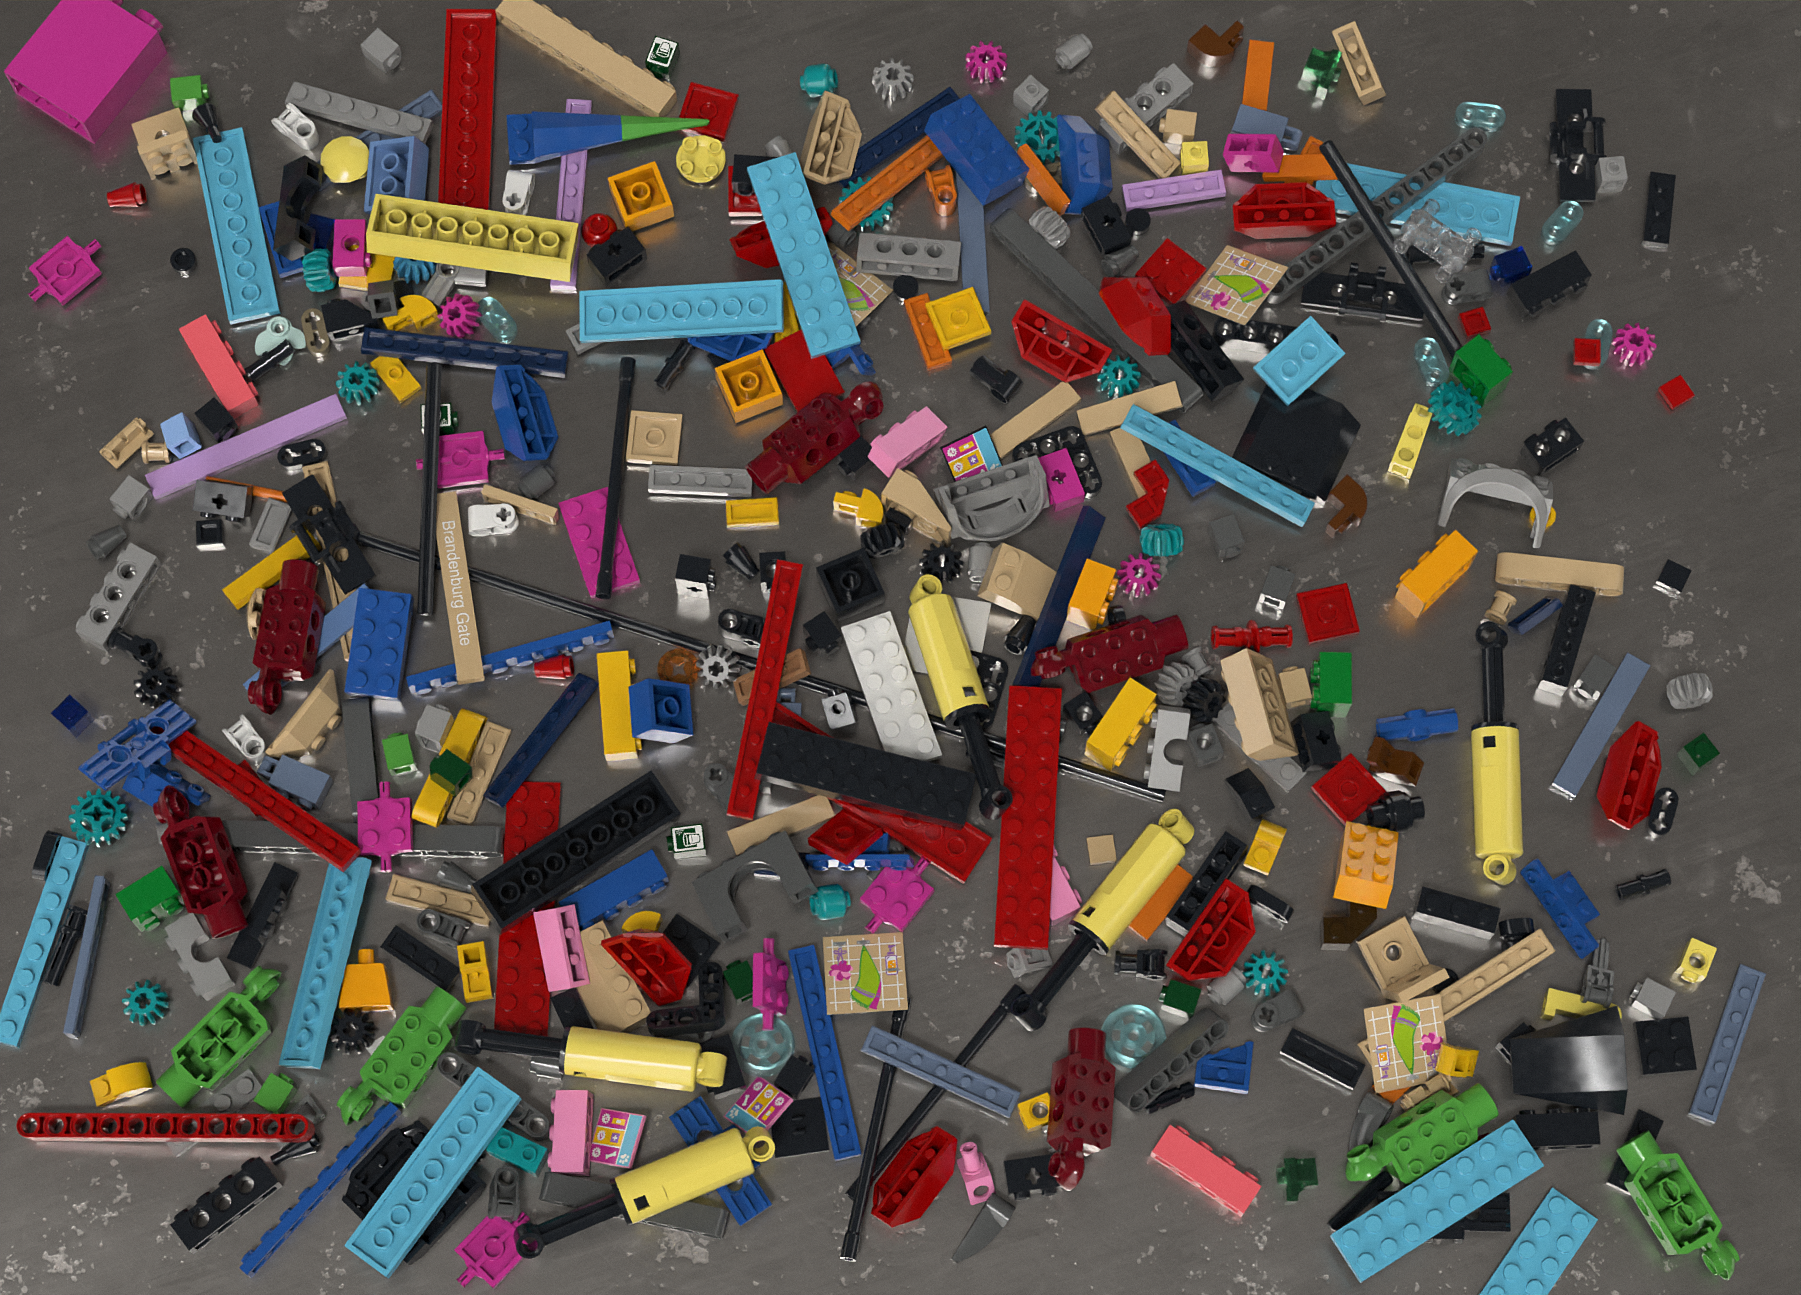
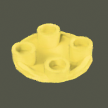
M705 135L686 137L676 155V164L681 175L687 180L696 183L709 182L715 179L723 171L726 163L725 151L721 142Z
M341 136L333 139L324 147L321 153L320 164L323 166V171L331 182L350 183L367 176L369 150L361 140L352 136Z

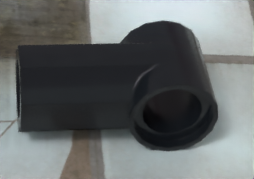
M984 355L979 357L970 369L969 374L987 386L992 395L1004 404H1007L1023 385V381L1018 375L1008 369L1003 370Z

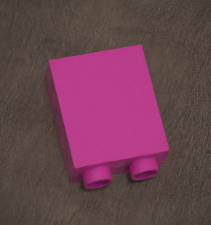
M61 0L7 66L4 73L16 94L95 144L167 54L159 35L163 26L153 15L143 9H139L135 15L121 8L124 3L123 0Z

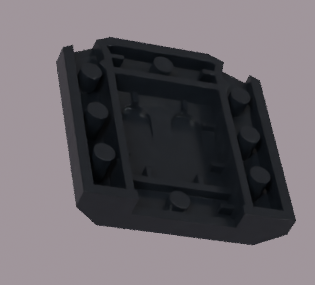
M1266 384L1232 458L1267 477L1301 491L1300 495L1324 505L1361 424L1342 403L1313 390L1306 389L1287 406Z
M419 1120L402 1129L396 1128L391 1130L351 1171L350 1183L346 1194H343L342 1201L361 1220L366 1217L430 1131ZM471 1169L403 1259L409 1266L421 1259L482 1194L487 1184Z

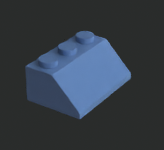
M415 136L370 142L364 212L366 214H371L375 194L425 201L429 147Z

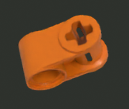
M946 165L945 168L939 170H925L926 183L935 211L941 216L952 215L957 208V193L950 165ZM947 198L951 201L948 203H943L940 200Z

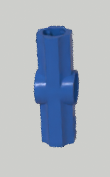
M1455 708L1430 712L1418 709L1408 711L1401 716L1380 718L1375 721L1377 737L1384 738L1387 741L1403 739L1421 741L1430 738L1431 735L1454 733L1459 730Z

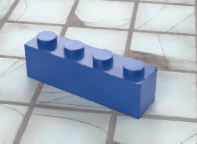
M651 849L559 901V905L563 907L575 904L579 930L581 932L603 919L609 921L620 914L619 910L626 906L632 908L643 901L642 897L652 892L654 895L661 892L667 887L665 884L669 883V879Z

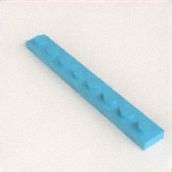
M1134 404L1120 427L1122 430L1301 527L1305 524L1315 504L1311 500Z
M63 836L60 839L0 1012V1043L17 1048L20 1047L42 983L41 979L47 969L59 934L58 929L64 920L89 847L85 842Z

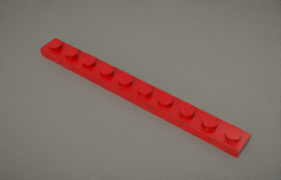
M777 559L726 816L753 821L760 780L754 779L766 728L768 723H772L803 564Z
M154 726L150 730L155 734H161L164 732V730L158 726ZM185 731L168 744L171 749V755L343 873L361 854L360 848L190 732Z

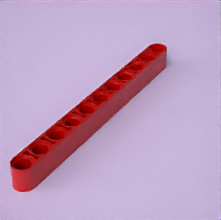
M25 1113L20 1116L16 1124L18 1133L33 1141L307 1142L313 1137L315 1132L313 1122L300 1114ZM36 1121V1130L29 1133L28 1127L30 1123ZM59 1121H63L64 1127L62 1131L55 1133V1125ZM89 1121L90 1129L82 1134L81 1127L83 1123ZM113 1121H116V1130L113 1133L109 1134V1124ZM143 1121V1130L135 1134V1125ZM166 1121H169L171 1125L170 1130L162 1134L161 1126ZM196 1121V1131L189 1134L187 1130L189 1124ZM223 1121V1131L215 1134V1125ZM250 1121V1131L242 1135V1125ZM272 1122H277V1131L269 1135L268 1126ZM299 1122H304V1131L296 1135L294 1131L295 1126Z

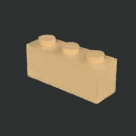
M1353 21L1333 30V36L1362 104L1366 105L1386 96L1387 94L1357 23Z

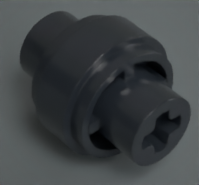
M1396 790L1385 792L1379 797L1378 803L1367 805L1366 815L1369 826L1382 827L1383 829L1403 833L1412 828L1413 821L1424 819L1425 808L1420 796L1409 798L1406 792Z

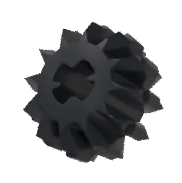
M889 522L878 526L875 525V527L867 529V531L860 535L861 547L865 548L868 557L873 559L882 558L897 552L905 544L904 533L899 523Z
M943 540L940 542V547L931 543L930 550L924 549L922 551L924 558L919 559V565L923 566L921 574L933 575L940 580L941 584H943V579H946L949 584L953 583L952 576L959 577L961 574L959 569L963 568L964 562L959 560L962 557V553L960 551L954 552V544L946 548ZM939 560L945 561L943 567L938 566Z
M158 663L155 670H153L152 666L147 664L146 669L148 672L138 671L141 679L134 680L133 684L138 687L134 693L137 697H141L140 702L143 705L149 703L150 707L155 709L158 702L162 705L167 698L174 701L175 697L171 693L179 691V687L175 685L178 682V677L172 675L173 671L170 667L163 670L162 664Z
M1199 677L1196 682L1191 681L1189 690H1185L1187 692L1186 697L1182 699L1185 703L1183 708L1190 709L1191 719L1197 722L1210 723L1212 718H1217L1218 712L1223 710L1222 704L1226 701L1223 696L1226 690L1222 688L1218 681L1211 678Z
M357 1008L354 1009L352 1016L347 1009H344L343 1014L345 1017L343 1019L338 1015L334 1017L338 1025H331V1031L336 1033L330 1036V1040L332 1042L338 1041L335 1046L336 1049L341 1050L345 1047V1053L348 1055L351 1054L353 1047L358 1054H361L362 1049L360 1046L364 1044L365 1047L369 1048L371 1044L366 1039H373L376 1036L374 1032L369 1031L375 1027V1023L373 1021L367 1022L370 1017L369 1014L364 1013L360 1016V1010ZM352 1026L356 1028L355 1036L353 1037L349 1035L350 1027Z

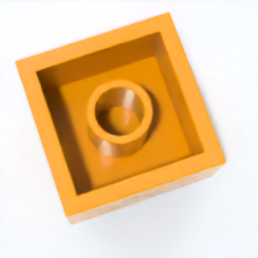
M655 161L608 177L609 189L624 228L629 227L633 232L674 217L673 204Z
M763 349L715 368L716 380L735 423L783 405L782 392Z
M1086 559L1068 605L1066 621L1090 630H1096L1098 624H1104L1110 604L1107 600L1113 601L1119 579L1115 578L1116 569Z

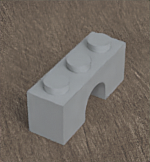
M1159 705L1158 712L1152 713L1151 727L1156 729L1154 738L1149 737L1147 753L1152 754L1151 764L1145 763L1143 779H1148V787L1180 791L1183 761L1168 757L1164 747L1172 739L1187 740L1190 709Z
M189 913L164 927L168 934L164 939L171 951L176 949L181 958L177 962L184 974L190 973L193 979L190 985L197 997L202 995L208 1001L235 985L219 957L209 962L197 961L196 951L198 947L210 940L194 913Z

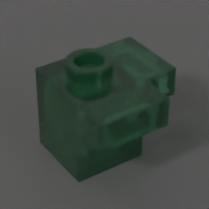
M1312 48L1301 79L1310 82L1315 87V97L1325 100L1332 82H1338L1342 72V68L1339 67L1342 52L1335 49L1332 51H1322Z
M1284 1158L1280 1163V1168H1276L1277 1184H1282L1284 1205L1296 1204L1301 1191L1316 1189L1318 1186L1315 1158Z

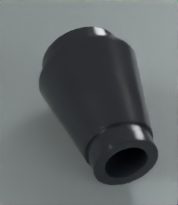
M739 542L723 554V557L726 559L725 563L748 581L752 580L760 572L745 545L741 546Z
M1023 615L1005 635L1003 645L1009 652L1021 655L1023 651H1026L1036 624L1035 619L1028 615Z

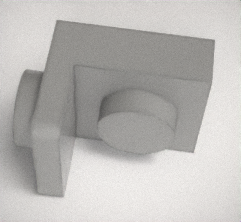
M1013 948L1006 954L1007 965L1012 971L1014 978L1021 977L1027 972L1047 969L1053 965L1048 950Z

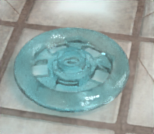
M1132 1004L1117 1008L1106 1018L1102 1027V1031L1106 1033V1054L1115 1063L1126 1068H1135L1166 1041V1032L1161 1019L1152 1010L1141 1005ZM1133 1015L1135 1023L1124 1025L1122 1018ZM1147 1020L1150 1022L1154 1029L1149 1034H1147L1144 1027L1141 1026V1024H1143ZM1113 1030L1121 1031L1120 1041H1112ZM1130 1033H1136L1138 1035V1040L1131 1041L1129 1040L1128 1035ZM1146 1041H1149L1153 1044V1047L1146 1054L1140 1048L1145 1045ZM1123 1047L1134 1050L1132 1058L1121 1054Z
M763 1014L751 1015L737 1025L731 1037L740 1069L754 1077L774 1076L781 1072L790 1056L794 1055L795 1040L790 1027L777 1016L773 1017L774 1030L756 1033L755 1025L763 1024ZM780 1032L784 1042L776 1045L772 1035ZM743 1036L751 1037L749 1048L741 1047ZM759 1041H766L768 1043L767 1047L759 1049L757 1047ZM776 1051L780 1058L777 1062L771 1064L767 1058ZM750 1054L761 1059L757 1066L747 1061Z

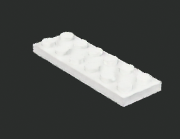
M888 611L841 627L845 644L883 750L927 762L942 758L940 747L891 612Z

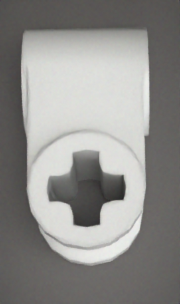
M288 103L286 109L279 117L271 120L278 131L289 137L304 150L313 149L318 145L320 138L314 123L293 104ZM305 132H311L308 136H302Z
M508 170L502 198L505 213L527 215L535 186L534 173Z
M509 504L473 505L468 507V529L471 536L483 537L493 534H508L514 532L519 525L518 516L514 508ZM509 515L506 521L502 522L505 519V516Z
M242 714L239 716L240 720L230 728H224L222 732L252 765H261L263 758L267 756L265 751L268 747L258 735L256 729ZM261 746L259 753L256 755L250 754L253 747Z

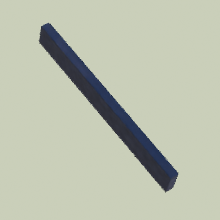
M367 327L364 328L361 354L493 370H496L498 365H521L527 374L565 378L568 362V351Z
M1091 506L1082 507L1012 686L1039 687L1041 684V675L1031 676V666L1036 659L1035 652L1046 647L1056 646L1067 617L1068 605L1086 559L1091 557L1106 519Z

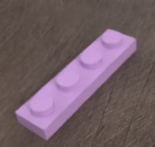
M1222 170L1122 185L1126 212L1135 208L1147 209L1225 197L1226 195Z

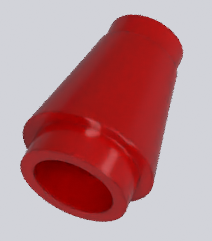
M133 182L107 192V201L110 207H141L142 204L147 202V194L142 183L137 184Z
M561 654L535 662L536 678L567 680L568 677L574 676L572 656Z

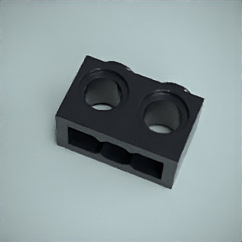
M1566 417L1559 422L1553 420L1545 426L1543 433L1538 436L1534 433L1523 442L1525 445L1520 454L1537 476H1542L1579 451L1584 443L1582 437ZM1555 435H1563L1567 441L1560 442L1556 439ZM1534 449H1543L1546 455L1540 456Z

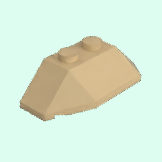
M828 91L823 92L809 124L799 162L804 177L824 185L851 177L862 136L856 118L850 109L849 101Z
M329 669L326 672L325 676L287 725L267 748L265 753L268 757L279 761L282 754L289 758L309 756L314 750L318 751L322 747L329 730H334L339 725L342 719V706L338 678L333 670Z

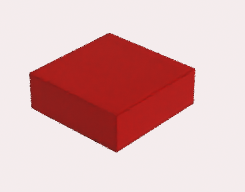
M1483 307L1459 313L1458 319L1466 339L1476 337L1478 334L1483 335L1491 332V326Z
M1575 338L1573 341V365L1599 367L1601 363V339Z
M1681 374L1658 388L1659 393L1671 410L1676 409L1695 396Z

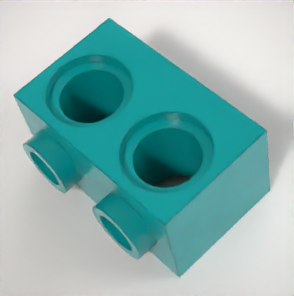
M503 1127L500 1128L486 1149L490 1156L537 1178L549 1154L547 1148Z

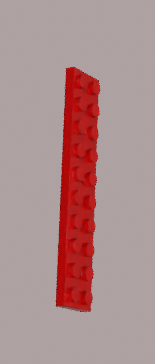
M446 9L438 203L490 210L497 33L496 9Z
M1009 685L1003 786L1010 790L1013 801L1001 818L994 947L1048 950L1062 699L1061 688Z
M776 702L772 723L833 738ZM827 797L847 811L882 828L883 833L889 834L891 839L898 841L910 851L963 884L993 839L966 821L960 831Z
M523 782L506 803L503 864L559 829L561 782ZM556 900L539 911L555 908ZM533 914L502 935L499 934L494 1029L549 1037L551 992L548 991Z

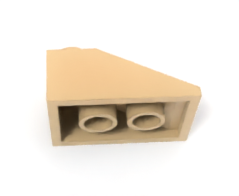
M897 468L881 493L883 511L887 513L891 507L913 520L912 528L938 543L943 540L945 547L948 548L951 544V526L922 483L918 480V477L911 471H902Z
M1002 543L993 549L977 596L1018 614L1028 615L1035 619V621H1038L1057 572L1027 552Z

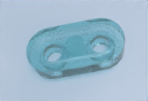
M1463 102L1457 107L1454 118L1457 125L1462 128H1480L1483 131L1496 132L1503 127L1506 114L1497 105ZM1463 115H1469L1471 119L1466 120L1463 118ZM1488 118H1493L1496 122L1491 123L1488 121Z
M1575 201L1563 202L1544 223L1541 229L1542 240L1552 246L1561 244L1581 222L1583 217L1581 205ZM1565 214H1571L1573 219L1566 218ZM1554 231L1557 233V236L1553 237L1549 232Z
M486 297L478 302L480 307L477 311L483 316L478 318L479 321L498 342L508 343L514 340L517 336V326L513 318L495 298ZM487 306L493 307L490 312L484 311ZM501 325L508 326L506 330L499 329Z
M1596 319L1592 321L1585 332V339H1601V363L1599 367L1585 366L1590 370L1600 369L1608 358L1613 330L1611 325L1605 320ZM1594 332L1601 333L1602 337H1596Z
M1428 337L1418 340L1413 350L1415 361L1424 382L1430 387L1437 388L1443 382H1447L1449 368L1436 340ZM1427 350L1430 352V355L1425 356L1422 354V351ZM1431 373H1437L1439 378H1432Z

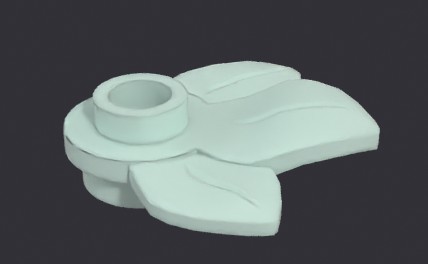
M281 316L274 317L268 322L267 330L257 336L255 342L256 355L262 356L263 352L271 351L285 339L290 342L294 349L305 348V336L300 329L292 327L291 322L287 318ZM278 327H284L283 332L276 333ZM292 353L286 359L281 361L279 364L282 366L288 364L291 361L294 353Z

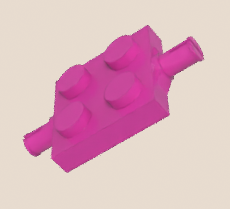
M66 236L29 267L30 272L37 278L40 284L28 293L30 298L36 302L47 292L49 295L54 296L62 306L69 302L102 274L90 257L102 247L99 242L94 239L86 247L82 248Z
M484 431L439 436L438 489L488 483L490 461L505 459L504 448L488 451L485 444ZM416 459L417 470L422 469L423 459Z
M384 781V783L379 782L380 798L370 801H358L357 814L360 856L376 855L381 857V872L386 873L387 871L392 872L391 856L403 852H413L412 799L410 797H390V782Z
M920 857L912 869L907 867L903 871L892 870L891 867H885L860 897V902L871 909L874 917L865 926L870 933L874 934L882 922L894 926L900 932L905 930L935 892L934 888L924 882L920 876L929 865L928 861Z
M764 938L763 952L753 953V1007L759 1009L761 1014H763L762 1030L764 1031L774 1030V1015H786V1007L789 1001L786 992V980L789 976L788 967L785 961L775 957V939Z
M523 1211L518 1215L517 1221L512 1223L496 1216L493 1219H489L487 1215L454 1249L464 1259L468 1267L456 1280L465 1288L477 1276L484 1279L495 1289L524 1259L516 1250L513 1235L515 1229L519 1225L527 1223L530 1218Z

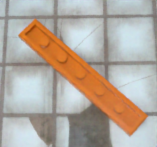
M928 135L836 206L832 210L831 216L845 229L850 231L940 160L943 154Z

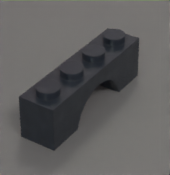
M306 155L284 165L273 250L290 261L313 252L316 230L304 223V214L310 199L321 188L323 166Z

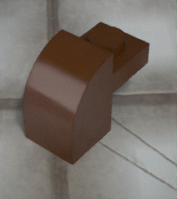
M1236 21L1219 36L1205 24L1188 40L1187 52L1205 66H1224L1233 60L1235 49L1242 43L1244 39L1242 37L1244 26Z
M1347 474L1330 491L1327 499L1329 503L1339 510V513L1327 524L1325 530L1332 538L1338 532L1342 535L1352 523L1358 527L1367 509V497L1364 490Z
M1375 737L1367 754L1366 761L1370 764L1369 771L1389 781L1416 787L1424 762L1414 752L1395 749L1384 738Z

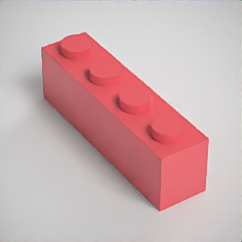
M205 314L179 328L183 339L227 412L235 419L257 407L258 403L255 397L259 394L252 382L246 383L243 376L246 375V372L239 361L234 363L231 358L234 352L228 341L226 340L222 343L218 336L222 334V331L216 321L210 322Z
M1169 1125L1150 1156L1242 1217L1262 1187L1257 1184L1259 1180L1249 1172L1245 1171L1243 1174L1235 1169L1236 1164L1227 1157L1222 1156L1219 1158L1211 1153L1213 1149L1208 1144L1200 1140L1197 1143L1189 1138L1190 1133L1181 1126L1176 1125L1174 1128Z

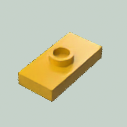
M379 356L370 362V366L377 371V375L400 403H403L422 389L399 358Z

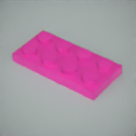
M608 487L558 503L591 599L596 598ZM619 519L612 572V592L640 583Z

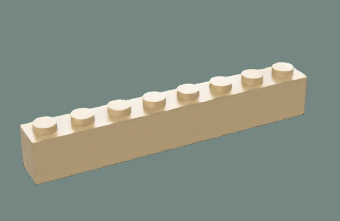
M503 0L495 10L499 23L646 116L666 117L676 104V91L669 82H661L656 79L651 71L646 68L641 69L637 67L625 55L621 57L607 43L596 41L588 31L583 29L580 31L575 28L570 20L565 17L560 18L556 16L548 6L544 4L539 5L533 0Z

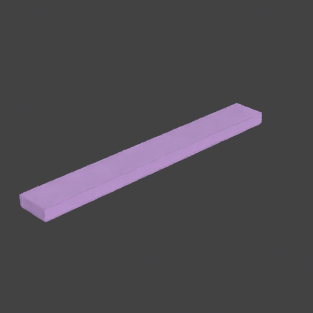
M567 99L565 113L592 114V100ZM588 150L561 157L556 220L578 223V244L570 282L550 279L551 289L576 290Z
M334 394L148 473L145 477L155 500L195 484L198 479L214 476L343 421L347 417L337 395Z

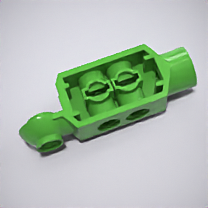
M261 966L256 967L244 979L243 984L246 988L240 994L229 992L171 1050L174 1063L155 1082L180 1107L183 1108L202 1088L214 1091L272 1033L269 1022L259 1013L254 1004L258 1000L261 1002L265 1001L276 991L280 985L277 980L282 974L281 971L263 969Z
M437 986L421 1007L408 1006L359 1071L363 1079L356 1089L352 1086L348 1087L338 1100L337 1107L341 1109V1117L344 1124L349 1126L355 1120L360 1122L372 1107L374 1101L371 1099L374 1095L385 1102H391L397 1108H406L436 1069L438 1058L448 1052L455 1042L450 1031L467 1008L455 997Z
M1479 1083L1456 1097L1440 1090L1374 1131L1372 1147L1369 1148L1367 1144H1362L1351 1149L1346 1155L1348 1161L1345 1168V1176L1349 1181H1367L1378 1175L1381 1169L1386 1166L1390 1174L1405 1184L1410 1185L1478 1142V1128L1499 1116L1498 1109L1491 1096Z
M1649 1130L1619 1146L1616 1151L1630 1172L1624 1185L1668 1255H1681L1702 1248V1258L1708 1269L1714 1275H1719L1728 1281L1734 1273L1735 1263L1740 1260L1739 1255L1728 1240L1720 1241L1718 1234L1723 1225L1679 1154H1663Z

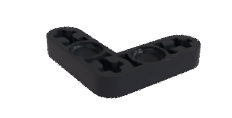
M1068 426L1020 443L1013 449V462L1023 459L1018 458L1020 451H1023L1025 454L1032 453L1033 446H1036L1037 455L1042 457L1050 454L1044 453L1041 450L1040 446L1044 442L1054 444L1055 450L1053 452L1062 450L1059 448V441L1057 440V438H1060V442H1063L1062 449L1067 448L1085 492V497H1095L1101 492L1102 478L1085 437L1078 427ZM1068 434L1078 437L1075 444H1072L1071 441H1066ZM1035 453L1028 455V457L1035 456ZM1078 456H1084L1088 460V465L1083 468L1077 467L1074 464V459ZM1088 472L1090 481L1092 483L1096 482L1093 490L1089 486L1084 487L1087 481L1085 474Z
M970 650L972 656L977 657L979 660V665L976 669L983 690L989 688L997 693L996 699L987 701L989 708L994 709H990L991 714L987 718L989 722L984 721L983 725H981L983 731L986 732L992 728L1008 677V665L1001 658ZM999 665L1003 673H998L996 678L997 684L991 682L993 671L989 669Z
M707 962L699 968V1005L660 1009L649 1013L646 1023L648 1031L652 1036L667 1037L719 1030L725 1025L724 976L722 967L718 963ZM711 973H714V983H709L708 977ZM712 992L719 994V996L713 1000H708L705 998L707 994ZM710 1010H715V1019H711ZM683 1017L693 1018L688 1024L679 1023Z

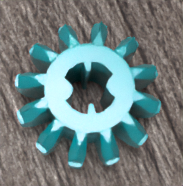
M313 249V252L303 256L302 271L306 280V286L311 292H325L334 288L337 277L333 269V255L329 250Z
M1116 355L1115 362L1108 358L1105 363L1106 365L1103 366L1100 372L1101 374L1097 377V381L1102 383L1100 389L1102 391L1109 390L1108 396L1110 398L1114 393L1118 394V398L1123 397V393L1127 395L1133 394V389L1139 388L1140 383L1137 380L1141 379V373L1136 371L1138 369L1137 363L1129 365V356L1124 361H1121V357ZM1118 374L1123 376L1121 380L1116 379Z
M355 360L354 367L352 368L345 364L346 372L338 371L337 374L340 380L336 381V387L340 389L338 391L340 397H346V401L349 404L355 399L358 405L362 404V399L371 402L370 394L378 395L376 386L380 385V380L376 377L377 371L370 369L369 364L366 362L360 367L359 362Z
M1165 523L1147 525L1141 529L1140 543L1142 552L1150 556L1159 557L1177 555L1183 551L1184 536L1182 528L1174 524Z
M1262 950L1260 952V959L1253 953L1250 956L1251 962L1246 961L1243 965L1248 971L1242 974L1246 979H1250L1245 986L1251 988L1255 985V995H1258L1260 990L1263 989L1265 997H1269L1270 988L1277 994L1280 991L1279 985H1285L1287 982L1282 976L1288 974V969L1280 968L1285 961L1284 959H1279L1276 962L1274 960L1276 957L1275 952H1272L1270 957L1267 958L1265 950ZM1264 968L1269 970L1266 979L1261 977Z
M146 980L142 987L137 981L135 982V991L130 988L126 989L130 998L122 999V1003L128 1005L123 1009L125 1015H130L129 1020L132 1023L139 1020V1024L144 1027L147 1024V1020H149L152 1025H156L155 1016L158 1015L160 1018H164L165 1014L161 1009L169 1008V1004L163 1001L168 997V994L165 991L160 992L162 986L158 983L152 986V982ZM145 998H148L151 1001L150 1005L146 1004V1008H143L140 1004L142 1001L146 1002Z

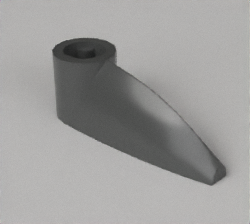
M1372 1091L1366 1094L1360 1104L1351 1131L1349 1151L1362 1144H1367L1369 1148L1372 1147L1373 1132L1385 1125L1393 1111L1394 1104Z
M992 1192L951 1259L958 1263L982 1250L1004 1228L1016 1207Z

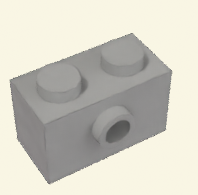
M435 704L434 707L426 705L415 731L417 740L422 748L440 753L455 721L448 708L439 704Z

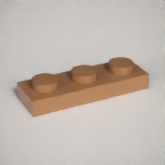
M801 648L785 655L779 689L811 674L806 653ZM755 670L738 677L735 682L733 681L738 703L743 706L749 703Z

